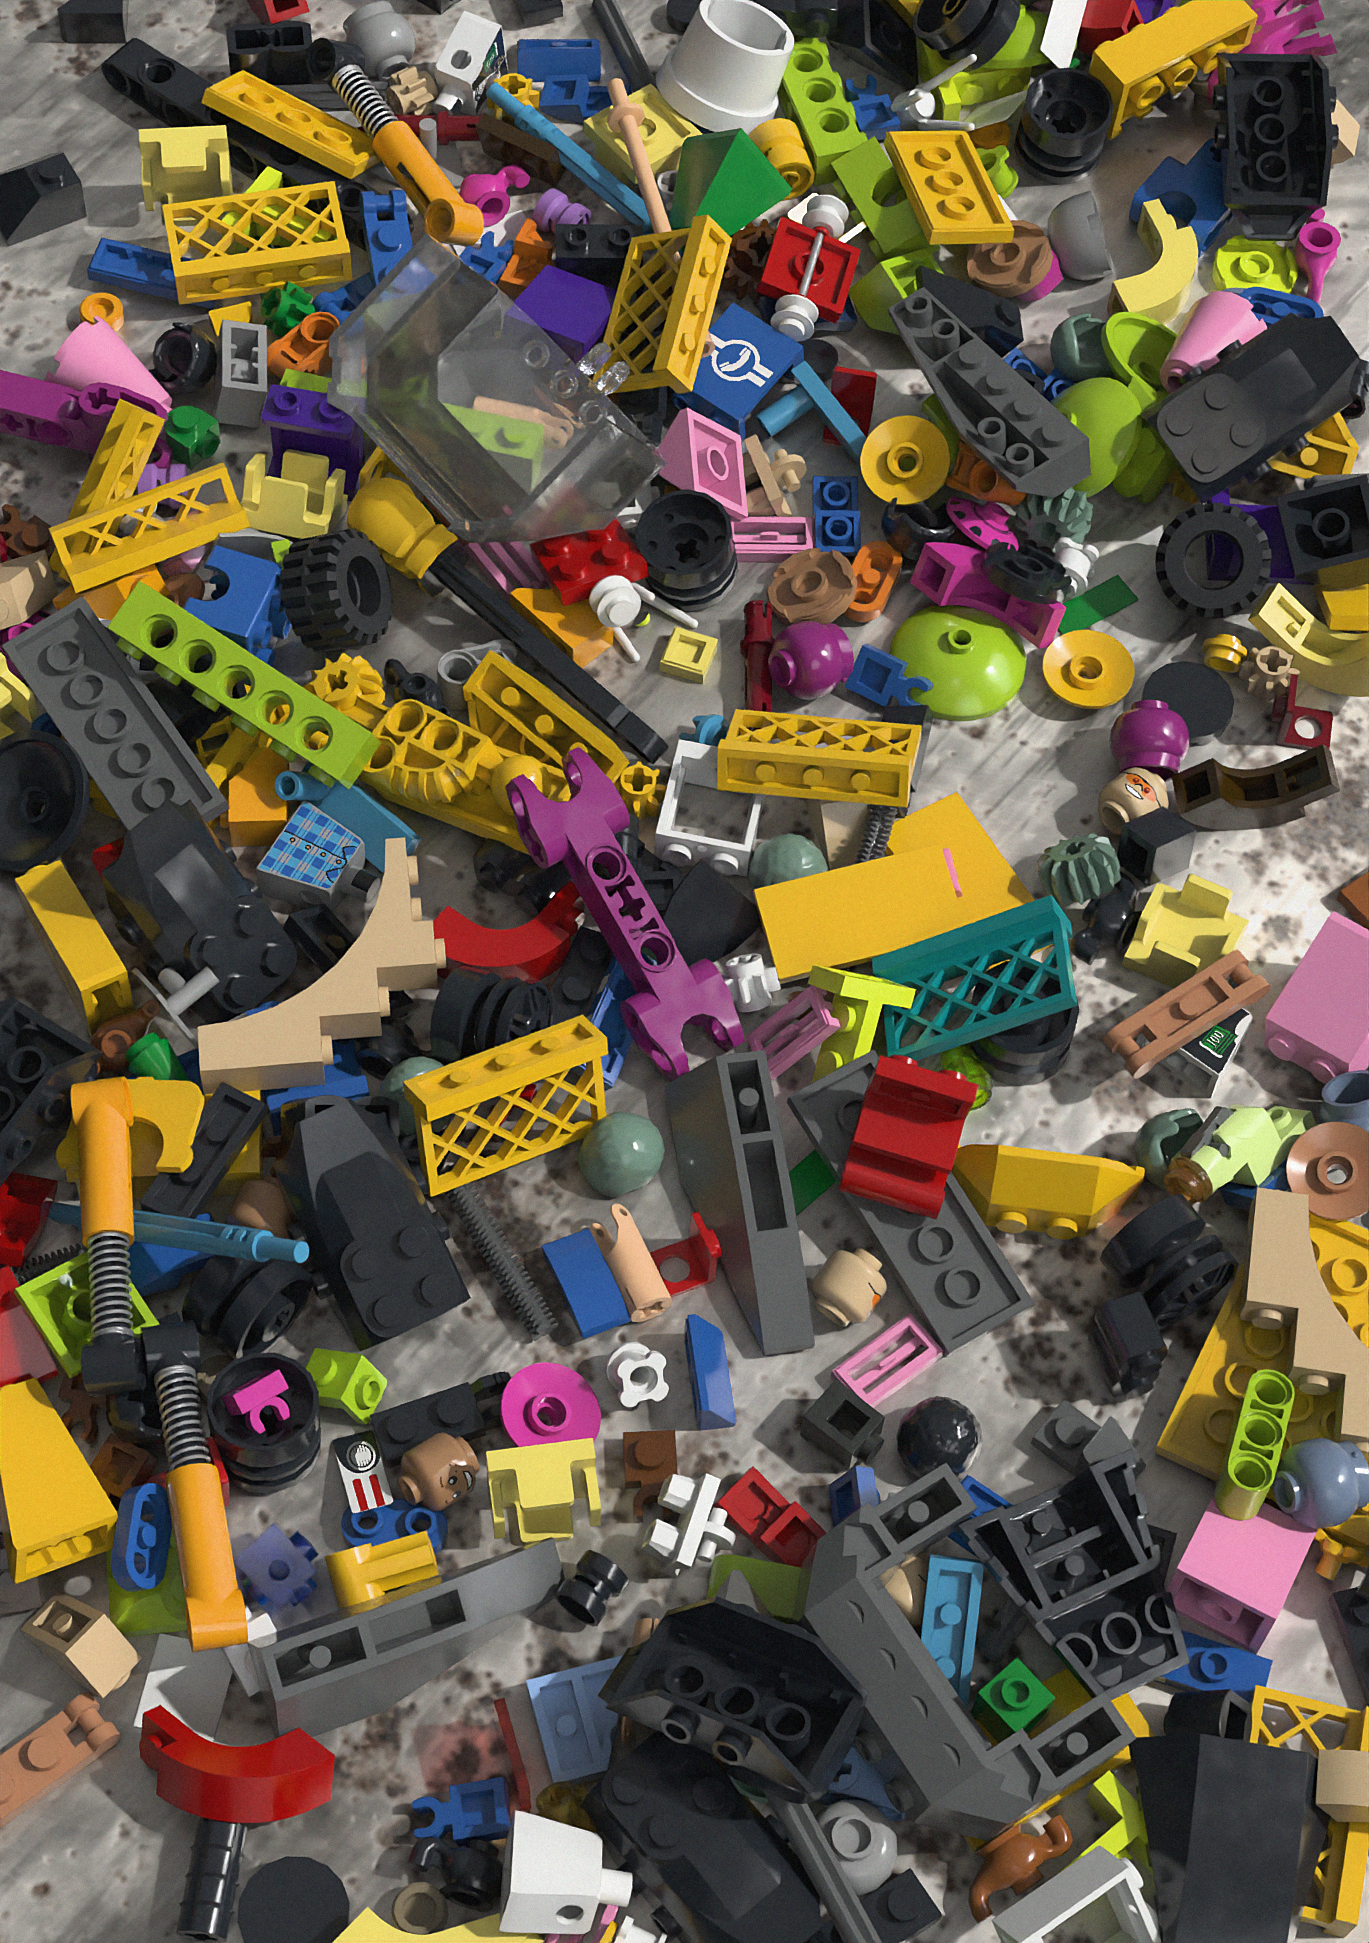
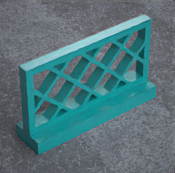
M1049 895L872 958L873 974L875 977L884 978L916 989L915 992L921 991L913 1001L911 1009L904 1010L898 1006L883 1004L888 1058L891 1055H902L917 1061L1077 1006L1068 939L1073 937L1071 922L1054 897ZM1054 944L1055 947L1043 963L1030 958L1035 950ZM1010 959V962L997 979L984 974L989 966ZM1023 966L1036 971L1023 990L1010 985ZM965 975L952 995L940 990L944 982ZM1049 977L1060 982L1061 993L1044 999L1035 997ZM978 982L989 986L990 989L977 1006L964 1001ZM1003 993L1016 999L1007 1012L998 1015L989 1013ZM933 997L945 1002L931 1022L919 1017ZM957 1009L970 1014L960 1028L951 1031L944 1029ZM912 1025L925 1030L916 1043L905 1047L901 1046L902 1038Z

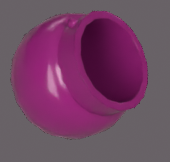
M813 621L797 622L783 629L773 642L771 654L768 658V669L773 681L792 697L805 700L820 698L836 689L839 682L845 683L853 671L854 664L853 649L844 631L834 623L821 624Z
M1142 700L1131 704V710L1125 711L1116 718L1110 732L1109 741L1112 756L1119 763V774L1128 768L1139 767L1159 775L1166 782L1172 780V775L1180 772V764L1188 752L1190 737L1188 727L1183 718L1177 712L1169 710L1167 703L1158 700Z

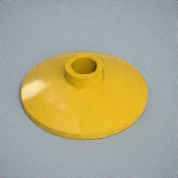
M904 415L882 422L869 434L862 448L860 466L867 486L877 497L888 503L892 498H897L896 505L907 506L927 500L941 488L948 476L951 457L944 435L934 424L921 417ZM904 458H914L916 464L912 470L902 471L900 469L901 461Z
M1076 630L1061 635L1049 645L1042 662L1043 678L1050 691L1063 702L1083 709H1100L1119 702L1129 692L1135 674L1134 663L1128 650L1110 635L1094 630ZM1081 676H1088V677H1090L1091 679H1085V678H1082Z

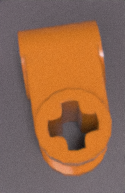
M321 311L306 316L301 323L267 348V374H275L282 380L284 372L288 368L324 376L332 368L338 366L344 355L338 319L328 312Z
M962 439L958 440L956 447L959 449L951 475L947 476L944 484L978 499L1014 506L1024 500L1027 493L1019 492L1012 488Z

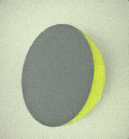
M648 611L640 613L635 618L634 624L636 626L644 627L649 623L650 615Z

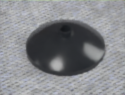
M25 730L10 734L0 740V869L27 872L33 867L50 864L69 848L84 823L90 797L87 770L77 751L68 742L51 733L39 730Z

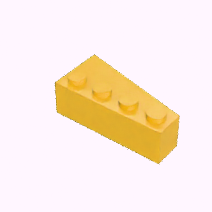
M1192 0L1180 7L1175 6L1168 9L1162 16L1147 24L1142 23L1135 26L1129 33L1114 41H1105L1100 44L1093 52L1089 74L1099 79L1111 94L1114 109L1106 135L1111 141L1121 134L1123 130L1120 124L1133 115L1138 120H1141L1153 111L1152 104L1168 91L1173 96H1176L1186 89L1198 70L1201 69L1207 74L1217 67V53H1238L1248 46L1258 15L1244 0Z

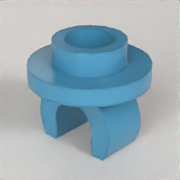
M698 715L692 719L696 727L695 733H681L679 735L680 740L718 747L720 739H726L729 724L721 715Z

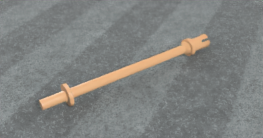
M612 79L607 83V89L613 104V109L610 110L607 117L608 126L612 131L622 133L654 234L672 231L638 127L645 118L643 108L637 103L629 102L621 79ZM678 251L672 256L675 262L680 259ZM668 262L664 264L666 271H668L671 265ZM676 281L671 285L673 292L676 285ZM709 329L701 359L708 357L715 350V344L712 341Z

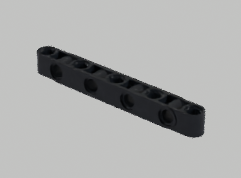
M138 38L129 40L101 64V70L105 79L116 91L144 108L148 113L171 128L226 125L230 166L253 181L259 177L267 166L282 173L283 188L335 181L346 239L367 252L359 210V193L362 191H374L375 195L383 194L369 186L365 181L357 176L349 179L201 103L205 89L213 84ZM328 197L309 200L304 207L320 215L329 205ZM390 212L377 213L378 221L391 220ZM407 213L411 234L414 230V225L410 215Z

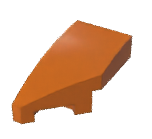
M526 219L515 238L514 254L499 279V293L518 298L547 264L554 267L552 262L553 247L548 240L543 241L536 232L537 224L533 219Z

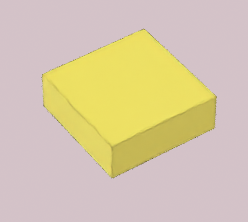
M674 626L660 660L659 671L703 684L716 653L718 639Z

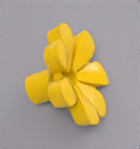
M1321 1528L1317 1529L1314 1540L1319 1544L1323 1555L1315 1568V1572L1334 1581L1343 1563H1355L1364 1568L1369 1567V1555L1366 1554L1367 1552L1364 1548L1354 1544H1346L1339 1538L1330 1536L1329 1533Z

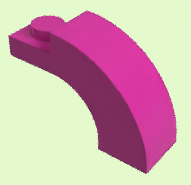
M932 542L924 544L910 580L912 585L939 606L961 605L987 612L1006 623L1038 649L1049 647L1067 607L1060 602L1056 604H1038L1022 600L992 584L983 575L980 566L986 552L984 550L952 543Z

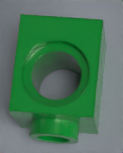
M1016 1658L977 1693L970 1713L998 1743H1001L1022 1728L1028 1736L1048 1717L1055 1697Z

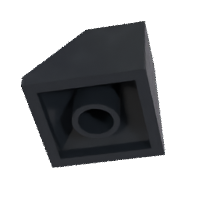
M838 0L837 33L826 36L831 47L835 50H840L854 62L909 91L915 89L919 85L916 35L909 25L883 0Z
M63 152L51 153L0 172V235L8 247L87 217L81 180Z
M921 265L915 270L917 291L923 287L927 289L1001 358L1024 341L1019 306L1010 300H1005L984 289Z

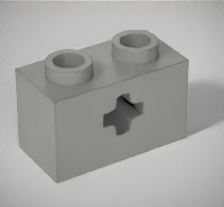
M222 319L215 348L217 359L214 370L213 418L218 420V423L258 428L267 394V325Z

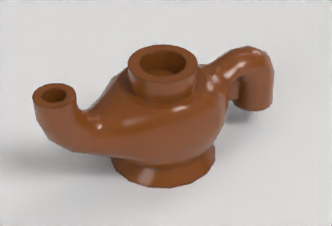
M148 1000L135 1011L110 1017L97 1028L90 1045L102 1051V1055L97 1061V1075L104 1070H119L130 1065L125 1059V1054L134 1043L147 1035L150 1023L160 1012V1004L157 1001Z
M1060 1814L1042 1826L1045 1832L1041 1836L1034 1837L1030 1834L1021 1833V1823L995 1838L976 1854L983 1857L984 1861L969 1889L968 1903L971 1914L977 1924H980L993 1914L988 1903L989 1896L992 1893L1012 1888L1016 1896L1021 1895L1044 1878L1038 1868L1046 1860L1063 1856L1070 1849L1073 1842L1072 1833Z

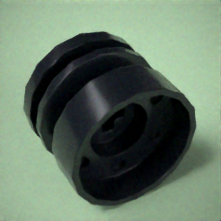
M1073 68L1051 69L1039 75L1032 82L1027 91L1014 142L1017 160L1028 173L1041 181L1054 184L1075 183L1090 175L1098 165L1114 109L1111 94L1104 84L1086 71Z
M689 489L668 492L653 500L641 514L636 528L638 550L647 562L649 577H646L645 581L650 591L658 598L683 611L706 609L718 603L734 587L739 571L731 520L723 505L707 493Z
M466 966L454 969L445 979L436 997L431 1016L430 1044L434 1059L443 1066L552 1026L553 1005L547 986L539 981L529 979L523 981L514 976L501 979L499 975L493 972Z
M1182 1194L1172 1195L1160 1200L1137 1215L1109 1241L1100 1257V1261L1123 1289L1141 1284L1136 1292L1140 1291L1143 1294L1159 1330L1168 1328L1203 1308L1227 1285L1239 1266V1263L1229 1251L1221 1252L1223 1243L1216 1235L1205 1236L1197 1240L1202 1234L1206 1223Z
M252 1353L233 1360L217 1373L208 1390L207 1417L210 1436H213L228 1480L233 1485L254 1493H275L295 1486L313 1470L321 1454V1421L319 1416V1391L311 1373L298 1361L278 1353ZM279 1369L289 1388L276 1395V1397L281 1398L287 1404L290 1416L285 1420H278L274 1410L269 1406H265L261 1409L259 1418L266 1431L261 1434H254L246 1425L245 1414L231 1416L221 1397L266 1371Z

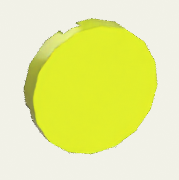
M1244 234L1235 235L1228 239L1226 245L1222 246L1221 249L1219 247L1215 253L1212 278L1219 291L1234 287H1264L1291 294L1298 278V265L1295 261L1294 253L1287 246L1284 250L1276 244L1277 241H1248Z

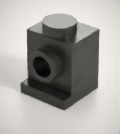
M835 1379L803 1415L800 1436L807 1442L812 1440L850 1470L858 1459L865 1465L868 1464L881 1449L885 1440L879 1435L882 1433L885 1417ZM848 1430L854 1437L852 1440H849L839 1431Z

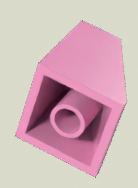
M1335 911L1325 921L1265 1018L1264 1046L1269 1048L1278 1058L1292 1061L1310 1071L1317 1080L1325 1084L1338 1075L1350 1071L1366 1070L1369 1066V930Z
M1213 1495L1166 1592H1171L1177 1614L1257 1655L1283 1607L1317 1529L1302 1525L1293 1519L1290 1514L1285 1513L1281 1509L1277 1510L1264 1502L1257 1515L1253 1518L1243 1521L1231 1519L1217 1508Z

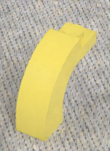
M1159 199L1143 202L1137 233L1153 261L1154 267L1142 274L1113 281L1107 311L1110 317L1119 312L1141 314L1166 326L1181 312L1186 304L1198 260V246L1192 227L1177 229L1173 216L1166 213Z
M1280 583L1267 588L1249 616L1248 621L1276 647L1283 649L1287 654L1292 653L1294 655L1290 668L1300 671L1298 678L1328 692L1354 697H1369V632L1350 634L1331 631L1328 626L1312 616Z

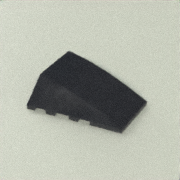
M1132 1448L1087 1468L1073 1480L1007 1509H1004L1002 1505L955 1527L956 1531L1092 1699L1105 1692L1112 1701L1190 1663L1172 1594L1165 1591L1159 1567L1164 1564L1158 1544L1153 1545L1145 1516L1149 1514L1146 1498L1144 1492L1138 1491L1133 1469L1137 1465Z
M1206 1734L1136 1737L1128 1746L1130 1758L1135 1760L1139 1784L1136 1787L1139 1811H1143L1148 1843L1145 1844L1148 1865L1153 1867L1157 1894L1154 1895L1161 1942L1294 1943L1331 1819L1330 1815L1316 1805L1318 1759L1307 1752Z

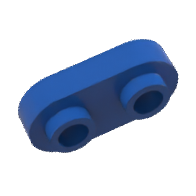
M1250 287L1239 295L1247 299L1254 306L1251 309L1252 313L1258 321L1263 318L1267 328L1290 312L1301 318L1324 317L1320 305L1309 298L1264 287Z
M148 1483L129 1488L123 1494L120 1501L111 1554V1570L118 1585L128 1592L152 1589L160 1584L165 1574L172 1521L167 1491L158 1484Z
M393 1499L391 1504L358 1513H353L349 1505L343 1513L341 1529L344 1542L349 1548L367 1543L375 1546L418 1533L411 1528L412 1524L417 1520H426L431 1524L427 1532L434 1553L437 1554L446 1544L448 1523L442 1510L432 1512L430 1509L423 1507L420 1502L416 1505H411L407 1500ZM364 1517H373L377 1520L376 1526L372 1529H362L358 1523Z

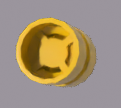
M777 118L763 122L751 131L748 137L792 188L790 194L781 201L794 199L806 192L814 182L815 173L796 124L789 119Z

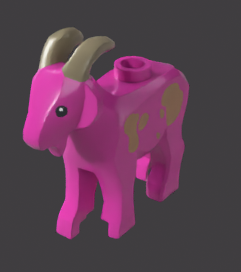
M1244 0L1258 15L1250 44L1238 53L1328 56L1337 53L1331 34L1320 38L1318 32L1307 37L1292 39L1305 30L1317 28L1315 23L1325 19L1318 0ZM1301 5H1307V7L1295 13L1287 15ZM1217 67L1211 71L1206 80H1199L1196 74L1188 84V87L1194 93L1195 104L1203 110L1213 109V88L1215 84H1218Z

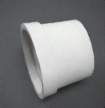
M702 0L678 46L668 52L656 74L657 88L672 108L695 124L713 132L742 128L749 136L751 131L759 124L774 119L779 103L777 91L794 47L793 34L779 17L752 1Z

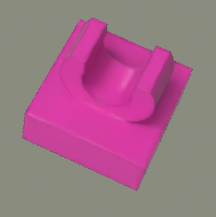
M279 1369L266 1371L221 1397L231 1416L245 1414L246 1425L254 1434H261L266 1431L259 1418L263 1407H271L278 1420H285L290 1416L287 1404L281 1398L276 1397V1395L289 1388Z

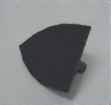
M702 859L685 875L670 896L662 916V920L687 966L705 958L712 963L737 949L761 925L756 905Z

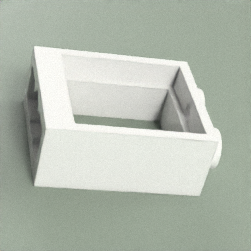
M679 739L655 833L654 855L660 860L670 862L674 866H694L702 859L720 875L730 876L736 874L747 877L766 795L736 792L752 796L741 844L673 831L685 783L717 789L718 747Z
M1100 1845L991 1920L1001 1943H1044L1041 1938L1106 1892L1122 1930L1103 1943H1162L1158 1934L1160 1930L1157 1914L1143 1900L1139 1890L1143 1887V1880L1138 1870L1126 1857H1122L1119 1860Z

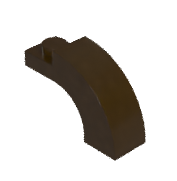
M1324 744L1267 767L1235 769L1224 766L1214 758H1211L1171 776L1179 816L1193 824L1218 830L1261 829L1295 821L1306 816L1304 806L1340 791L1332 753Z

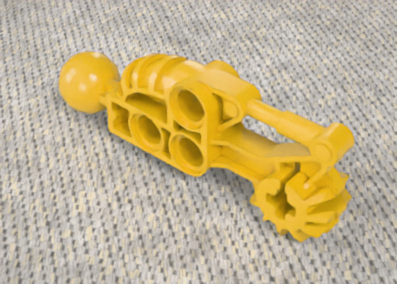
M343 652L337 662L325 658V667L322 670H311L313 681L304 685L303 688L373 733L381 742L357 778L373 786L381 795L403 797L410 802L421 800L424 804L436 805L440 800L448 804L454 803L456 796L462 791L466 794L473 791L480 795L486 786L490 785L495 803L507 813L513 814L505 786L511 779L524 774L528 779L532 780L537 789L548 799L551 792L550 775L547 768L536 758L519 754L503 760L488 736L417 700H402L391 708L382 705L386 702L384 698L385 692L382 689L384 686L382 684L383 680L377 670L373 669L368 661L360 655L352 659ZM289 713L281 717L279 724L288 718ZM327 730L315 732L309 740V747L314 750L324 747L329 736L320 731Z

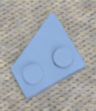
M623 1655L526 1680V1689L553 1790L599 1779L608 1772L619 1714L606 1709L608 1703L597 1695Z

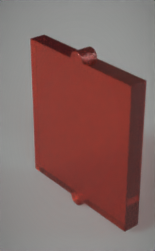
M505 1698L494 1700V1729L517 1811L530 1813L532 1806L529 1783Z

